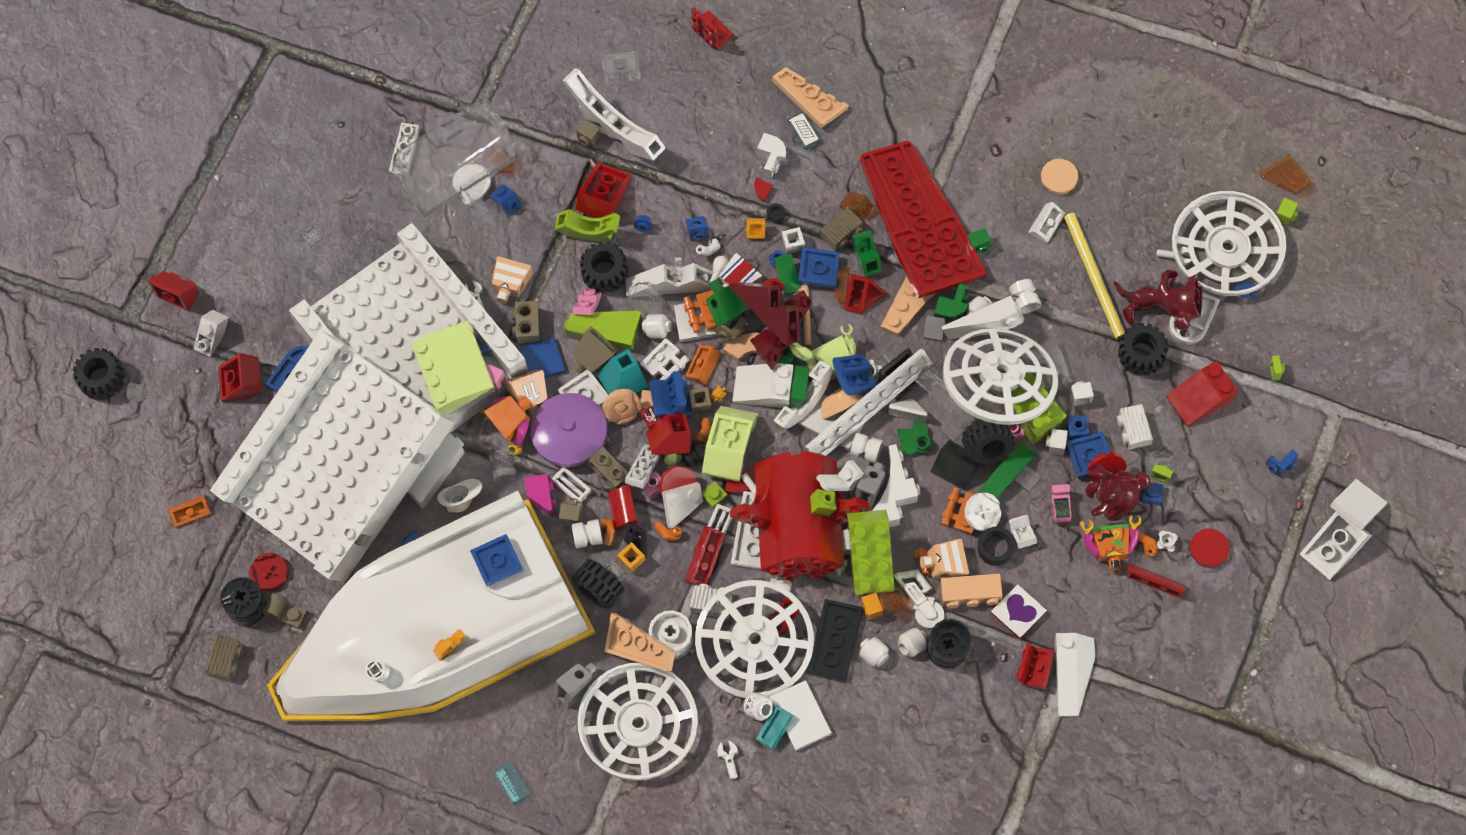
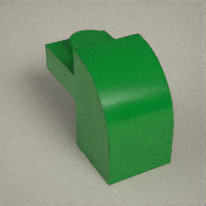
M867 230L852 235L855 256L864 277L882 272L880 257L875 249L872 232Z
M959 284L954 300L939 296L934 317L944 318L945 324H949L966 316L969 305L966 304L969 293H966L967 286Z

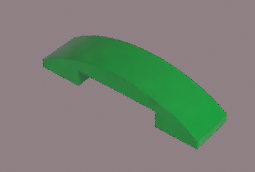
M1020 444L993 472L978 493H989L999 500L1001 494L1023 469H1026L1038 454L1025 444Z

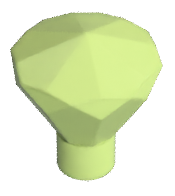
M666 454L664 458L665 464L675 465L682 460V455Z

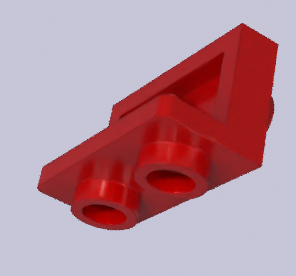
M1027 643L1026 648L1022 652L1021 666L1017 670V680L1024 687L1046 690L1056 654L1055 651L1036 648L1031 643Z

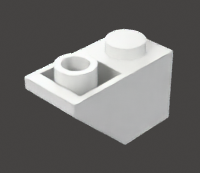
M214 310L203 315L200 320L194 350L209 357L212 356L225 334L229 317Z

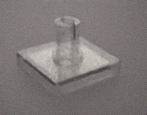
M1057 345L1048 352L1058 374L1056 394L1074 381L1076 369H1072L1075 366L1070 365L1063 345ZM1044 357L1038 360L1041 367L1050 368ZM1042 374L1041 382L1043 388L1049 394L1052 388L1053 376Z

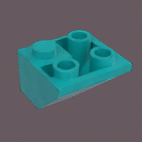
M629 349L612 357L597 373L608 395L619 389H630L636 394L648 389L643 374Z

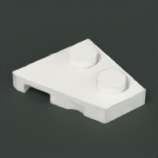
M695 482L662 492L667 527L670 529L674 528L703 502L700 483Z

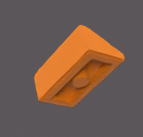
M700 345L685 378L702 385H707L721 353L713 346Z
M205 494L168 508L175 528L212 514Z

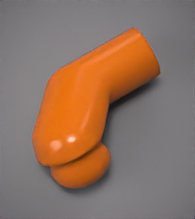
M1139 531L1138 542L1144 545L1146 555L1149 557L1155 556L1158 551L1155 539Z
M925 548L916 549L914 557L919 560L922 556H928V551ZM923 568L922 574L931 576V569Z

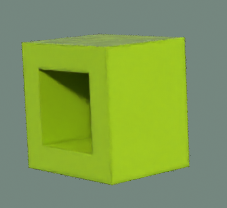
M1285 197L1276 216L1281 224L1288 226L1290 221H1295L1299 211L1296 210L1298 203Z
M817 489L810 496L812 514L830 516L836 510L835 492Z

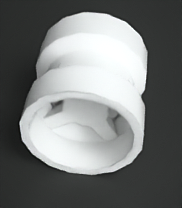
M371 660L366 664L365 673L369 679L382 682L389 677L390 669L382 661Z

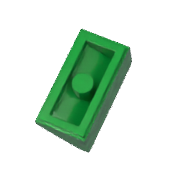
M792 254L775 257L773 260L777 274L785 287L782 290L783 294L801 290Z
M794 367L790 408L799 405L806 398L809 375L808 367Z

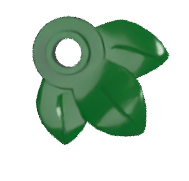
M916 419L914 421L912 429L897 430L898 438L902 442L898 450H901L903 454L912 455L916 452L924 454L931 450L932 440L928 437V428L920 420ZM923 442L926 446L920 447L919 444Z

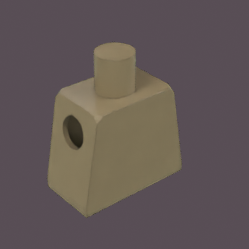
M590 326L572 353V356L577 360L572 368L579 374L585 368L593 372L610 359L618 349Z

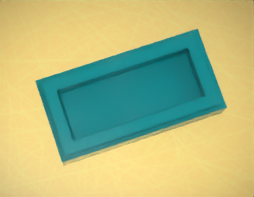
M776 705L756 739L774 750L794 715Z

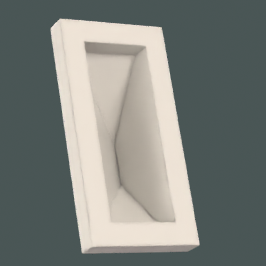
M913 398L889 405V415L914 421L917 419L923 423L927 421V412Z

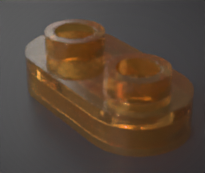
M842 267V271L838 270L837 282H840L839 288H835L834 299H837V303L845 304L850 268Z

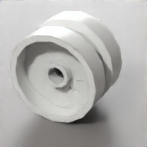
M673 610L664 611L656 615L650 623L649 635L674 650V660L685 656L689 652L693 643L692 627L688 618L682 613Z

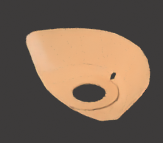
M839 388L824 398L821 404L822 419L849 408L867 393L847 396L843 388Z

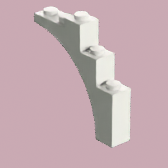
M575 68L562 80L580 104L578 107L585 117L590 121L599 123L609 137L621 140L630 154L654 160L665 149V146L656 134L637 126L610 105L587 81L579 69Z
M896 444L890 445L888 450L891 468L887 488L879 503L872 510L886 509L889 527L900 525V518H903L901 507L898 506L918 502V495H921L919 485L914 483L913 478L908 479L907 469L902 468L903 454L901 450L897 449ZM846 529L842 531L844 557L851 555L849 531Z

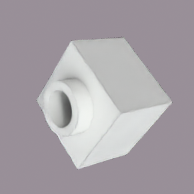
M800 227L782 231V240L786 254L802 251L805 243Z
M1080 381L1071 385L1070 395L1073 406L1092 403L1094 395L1090 382Z
M1052 429L1051 435H1047L1046 447H1049L1048 454L1064 456L1067 431Z

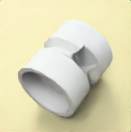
M1031 279L1020 280L1009 287L1011 296L1016 300L1015 303L1022 314L1033 312L1041 306L1038 294L1034 293L1036 289Z
M857 432L851 446L850 456L858 459L864 457L865 461L874 464L878 461L883 440L874 437L868 439L867 435Z
M599 519L588 521L587 525L583 522L572 524L576 549L587 547L588 543L592 545L603 544Z

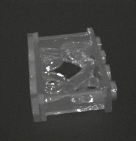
M946 356L930 366H924L915 382L968 425H971L972 421L978 420V418L959 407L949 395L943 380V365ZM951 359L950 371L962 369L960 365ZM970 375L972 381L980 388L982 383ZM963 376L952 378L954 386L958 387L969 397H966L959 390L957 391L963 398L969 401L975 393L968 387ZM988 390L986 392L990 395L997 396L991 390ZM981 398L975 406L989 413L997 414L1002 404L993 403Z

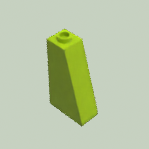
M641 311L593 312L591 315L570 313L569 319L565 320L564 330L568 338L581 340L584 333L592 326L617 349L623 351L629 349L630 352H633L642 322Z

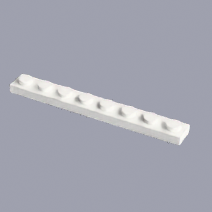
M919 349L807 444L805 448L808 452L824 456L829 454L929 369L933 363L925 351Z

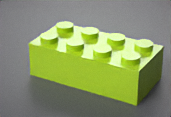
M1003 369L1000 373H1006V371ZM1026 372L1024 380L1033 386L1036 378L1032 373ZM1040 384L1037 391L1046 399L1049 394ZM1019 386L1011 391L1012 397H1017L1027 391ZM989 388L993 396L1004 398L1003 392ZM1033 397L1013 404L1014 415L1029 412L1040 404ZM1053 400L1049 408L1040 416L1018 425L1019 428L1023 429L1024 434L1033 445H1036L1046 438L1047 435H1050L1052 429L1062 427L1065 424L1067 415Z
M887 510L848 513L847 520L855 595L895 591Z

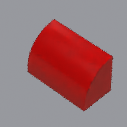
M629 484L611 490L608 493V499L615 531L627 529L628 523L638 526Z

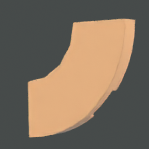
M748 333L736 337L723 348V352L738 361L748 354L758 353L750 340L760 333Z

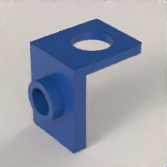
M704 216L686 219L690 241L708 237L707 223H705ZM695 222H699V223H700V224H698V225H693V226H691V225H692L693 223H695Z

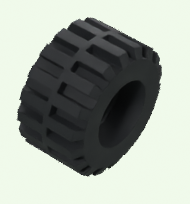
M607 241L606 244L598 242L599 245H595L594 243L590 249L588 247L585 249V254L582 253L580 270L585 284L587 283L589 289H595V292L599 290L602 293H606L608 290L610 293L614 292L613 289L616 288L618 290L620 283L624 284L625 278L628 276L626 256L621 248L618 249L616 244L611 246V243ZM601 262H610L614 265L613 269L607 273H599L594 270L595 266Z
M1140 323L1138 327L1135 324L1132 325L1131 329L1128 328L1125 334L1122 335L1118 348L1119 361L1121 364H1124V368L1126 370L1130 369L1132 374L1137 372L1138 376H1142L1143 373H1146V376L1150 375L1151 371L1153 373L1157 372L1158 368L1163 366L1168 351V340L1164 338L1165 334L1163 331L1159 332L1158 327L1152 328V324L1149 323L1148 326ZM1138 343L1147 344L1152 348L1153 353L1147 356L1139 355L1133 350V346Z
M94 348V351L89 349L87 354L84 355L82 353L80 355L81 359L75 361L77 366H73V378L81 391L91 399L94 397L96 400H100L102 397L105 400L108 399L109 395L113 397L115 391L119 392L121 390L120 385H124V368L116 355L111 351L108 352L107 349L102 348L101 351L99 348ZM108 368L107 374L103 378L90 380L95 370Z
M978 419L972 421L971 425H968L965 428L966 431L962 434L963 446L972 462L978 466L983 465V467H987L988 465L993 466L998 462H1002L1003 459L1009 457L1008 454L1012 453L1013 447H1015V437L1008 425L995 424Z
M587 559L571 577L574 585L584 596L604 609H610L624 592V587L618 578L603 565L591 559Z

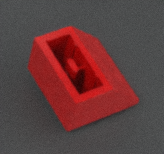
M666 414L646 432L651 455H681L683 453H690L691 432L685 414Z

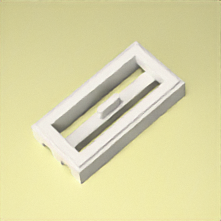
M562 467L551 479L554 485L570 498L578 499V502L582 503L592 493V489L566 467ZM565 473V474H566L568 477H570L575 483H577L581 488H583V489L585 490V492H584V493L581 492L576 486H574L570 481H568L562 474ZM559 478L561 481H563L568 487H570V488H571L574 492H576L580 497L578 498L575 494H573L569 489H567V488H566L562 483H560L557 479Z
M717 504L708 527H713L719 511L723 510L715 529L720 530L728 512V518L721 531L727 533L733 519L730 517L731 509Z

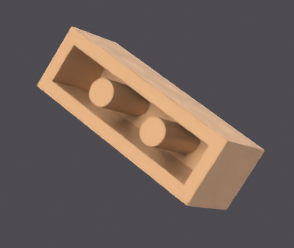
M1000 574L941 578L940 587L943 607L947 606L949 609L958 608L959 605L976 607L984 603L992 606L1002 601Z

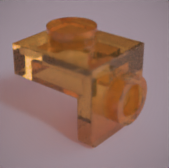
M851 191L848 192L839 205L842 210L848 207L861 220H865L873 208L866 195Z

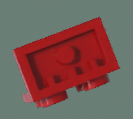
M695 7L691 9L692 28L698 35L701 34L704 37L705 42L709 46H713L717 50L733 37V33L709 10L702 15Z

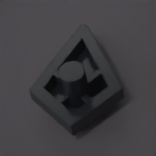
M628 523L624 541L628 545L632 542L645 555L646 559V530L633 523Z

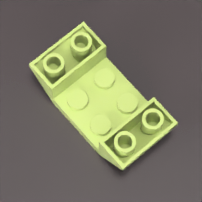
M720 406L715 413L706 444L702 474L740 482L744 468V455L751 431L754 432L758 413Z

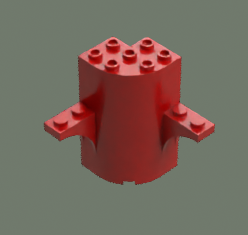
M801 451L800 455H791V452L777 454L755 464L756 494L754 501L751 505L743 503L731 509L730 517L758 528L761 571L767 572L772 576L781 577L786 581H791L802 574L810 576L812 579H821L824 575L836 572L837 569L844 566L841 523L848 521V513L866 512L870 508L869 502L856 497L845 500L840 491H832L835 492L836 510L830 516L812 514L810 496L817 489L824 490L816 477L818 475H838L836 460L818 453Z

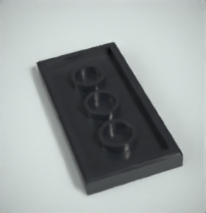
M829 599L824 600L807 675L846 683L863 607Z

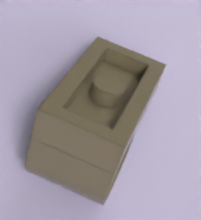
M273 593L270 594L262 610L264 616L299 630L308 613L306 609L290 604L285 598Z

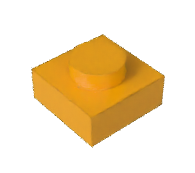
M747 218V238L765 239V218Z

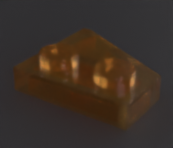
M1291 154L1260 173L1261 178L1295 195L1309 187L1312 183Z

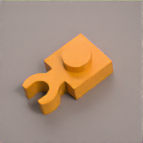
M459 629L452 637L440 640L435 645V649H433L435 656L440 661L456 649L458 644H461L466 639L465 634Z

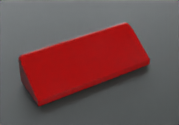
M708 526L703 527L684 580L685 582L700 586V584L708 585L726 533Z
M1130 564L1126 576L1128 578L1182 598L1186 585L1134 564Z

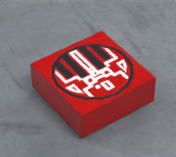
M653 406L640 410L647 429L651 428L661 419L660 417H655Z

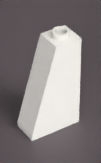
M450 433L443 439L407 493L421 509L426 507L464 455V444L458 436L454 438Z

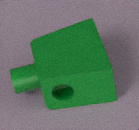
M719 279L708 284L714 294L706 298V303L717 327L749 309L744 304V301L733 293L729 285L723 288Z

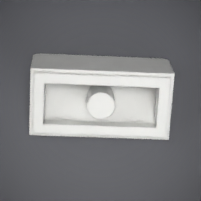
M1053 202L1045 204L1028 233L1048 243L1066 213Z

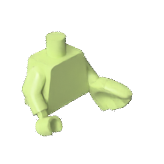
M848 324L849 330L844 332L843 326H840L841 333L845 335L844 338L841 335L812 351L802 347L799 343L791 344V351L797 358L806 361L811 371L820 360L833 368L830 380L837 378L833 367V358L856 355L854 338L850 335L853 328Z

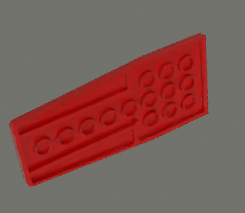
M910 141L900 142L861 154L859 161L894 251L917 298L959 286V284L964 285L986 278L987 273L975 249L973 250L964 227Z

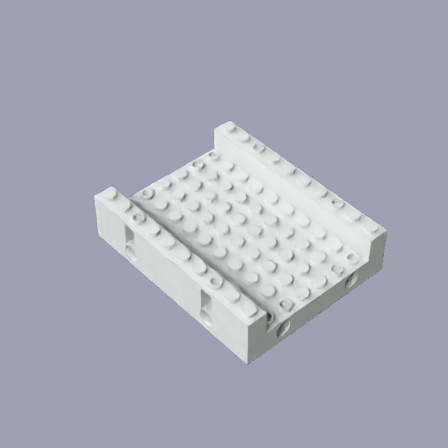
M412 223L397 233L400 242L397 246L310 307L304 299L289 310L297 329L309 344L312 343L320 330L338 338L434 408V403L411 345L425 335L469 321L474 335L491 350L490 354L483 356L485 364L487 363L503 370L506 377L505 381L528 372L523 355ZM504 382L499 391L495 389L489 390L450 414L442 413L455 422L448 434L488 406L493 398L500 397L508 390Z
M320 330L210 491L224 502L237 506L315 565L314 569L330 580L345 583L455 422L338 338Z

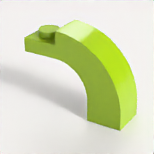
M568 209L558 213L554 230L575 239L593 242L608 241L612 239L614 233H617L620 215L613 213L602 218H590Z

